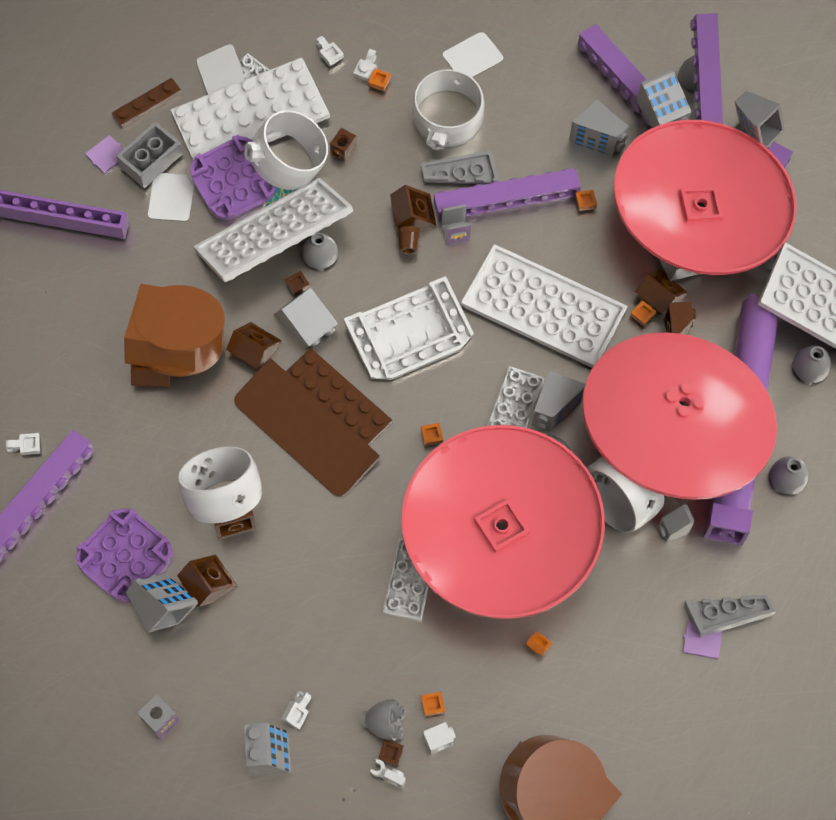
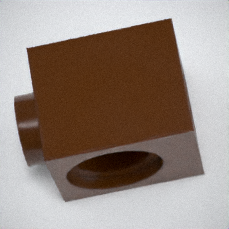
M340 128L330 142V153L335 158H341L346 161L357 145L356 135Z

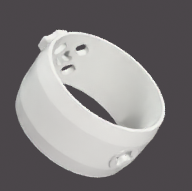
M445 69L426 76L417 86L412 108L415 126L420 135L427 140L426 145L438 151L439 149H444V147H455L470 141L477 134L483 122L484 96L479 84L464 72ZM455 91L470 98L478 108V112L471 120L464 124L441 126L425 118L418 107L426 97L433 93Z
M280 111L267 118L255 133L252 142L246 143L244 156L246 160L252 162L257 173L266 182L281 189L294 190L309 183L321 170L328 155V143L323 131L312 119L299 112ZM266 132H281L295 138L307 151L311 160V169H296L280 161L273 154L267 143Z
M219 447L204 451L187 461L179 472V489L184 504L190 515L203 523H223L237 519L251 511L258 504L262 496V485L257 466L249 452L242 448ZM206 458L211 459L209 463L205 461ZM214 471V475L210 478L209 473ZM200 479V483L195 485L196 480ZM237 479L228 485L204 490L216 483ZM239 494L243 496L240 503L235 501L238 499Z
M603 456L586 467L600 492L605 522L615 530L623 533L635 531L654 518L664 506V495L647 490L630 481L615 470ZM608 477L606 484H604L605 478Z

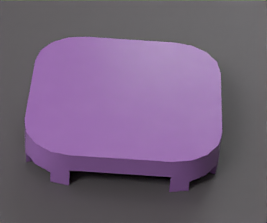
M232 136V139L202 155L200 153L197 154L191 164L190 173L196 188L209 211L220 220L229 221L236 219L267 203L276 193V187L266 182L257 173L252 162L245 159V145L247 142H252V139L247 137Z
M131 508L114 509L109 512V517L83 544L80 542L76 548V561L82 573L112 599L123 603L131 602L126 591L134 580L138 578L146 579L155 574L157 576L161 575L168 568L173 558L172 547L167 537L159 533Z

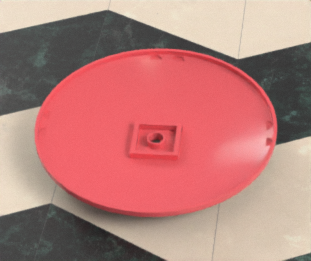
M679 120L656 126L638 136L627 147L615 171L613 187L615 204L627 230L651 254L672 266L686 271L707 275H728L756 268L780 251L793 230L797 211L796 196L791 179L781 162L755 138L721 123L705 120ZM700 202L704 204L706 207H700L697 205V203Z
M651 333L622 341L604 353L590 371L583 391L582 408L585 425L590 438L600 454L621 475L635 484L661 495L696 500L730 494L741 489L759 475L770 459L777 436L776 414L770 396L762 382L738 357L724 348L701 338L679 333ZM684 401L689 406H682L679 402Z
M491 425L474 428L455 435L440 444L429 453L414 472L408 484L402 507V534L405 548L410 561L422 580L433 592L451 605L471 614L494 619H514L532 616L547 611L569 598L584 583L593 570L600 554L605 531L604 508L600 492L589 470L571 450L552 437L532 429L513 425ZM503 521L507 523L508 528L500 530L496 525L498 522Z

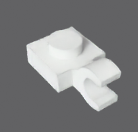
M323 36L316 39L319 55L329 67L344 58L343 52L334 42L328 44Z
M369 49L366 60H359L353 72V77L369 81L374 68L377 69L376 64H373L377 57L375 50Z
M19 434V440H6L7 452L12 453L20 450L21 455L41 454L40 434Z
M297 691L294 697L295 702H289L281 719L293 728L300 730L309 712L305 707L309 703L311 695L307 692Z
M376 759L375 763L380 765L381 769L379 771L371 769L370 773L402 789L406 782V778L403 777L404 774L396 769H392V771L386 769L384 762Z

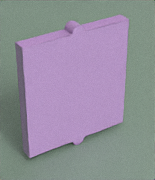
M109 135L86 152L85 155L93 162V166H97L105 174L118 164L116 155L123 148L120 143H117Z
M688 620L686 634L683 636L685 639L683 653L718 659L720 645H722V631L700 638L693 622Z

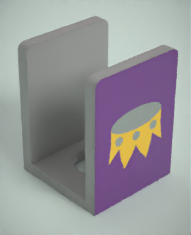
M465 204L442 209L441 226L446 245L470 241L471 224L465 223Z
M158 694L137 712L140 719L154 730L159 739L179 721L177 714ZM158 708H161L162 716L158 719H153L151 715Z

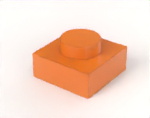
M374 68L368 81V86L385 91L391 79V74Z
M593 189L575 192L579 211L597 208Z
M642 300L631 311L630 316L645 327L655 317L657 311Z
M440 423L421 426L424 446L443 443Z
M537 631L526 643L533 652L541 656L553 644Z
M441 692L421 695L425 717L445 713Z

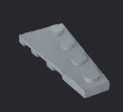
M491 150L421 163L424 182L491 184L492 182L499 181Z
M767 595L741 596L740 599L726 597L722 598V600L712 601L711 599H702V601L698 602L685 600L684 604L700 638L775 614V609Z

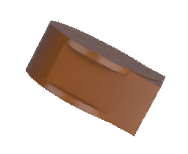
M140 284L124 337L125 364L148 367L155 372L168 376H190L209 369L219 360L224 347L225 315L221 304L208 292L192 286L170 285L159 287Z
M538 735L520 743L506 759L499 780L500 800L510 820H601L622 795L606 777L601 761L590 748L579 742L553 735Z

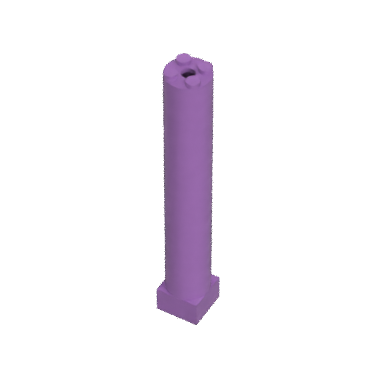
M750 294L742 302L734 355L756 374L768 392L778 316L757 305L760 297L756 294ZM755 478L739 490L712 498L711 508L707 515L704 538L743 546L751 528L753 514L751 504Z

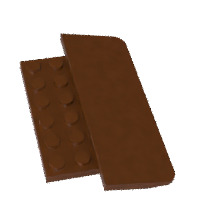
M312 348L286 371L269 358L234 398L235 405L325 488L338 497L346 495L380 459V455L370 445L393 423V420Z

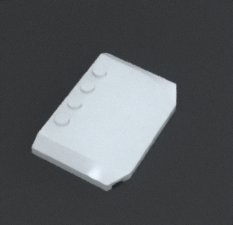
M446 276L430 282L428 286L364 313L358 312L343 319L371 379L393 380L459 352L474 334Z

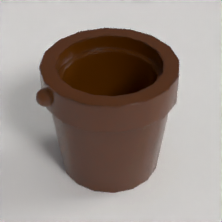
M413 226L398 228L396 230V237L398 238L399 252L402 254L417 253L420 229Z

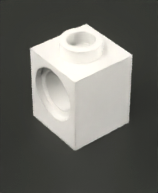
M446 722L423 731V738L431 755L453 746V739L456 738L453 728L448 727Z

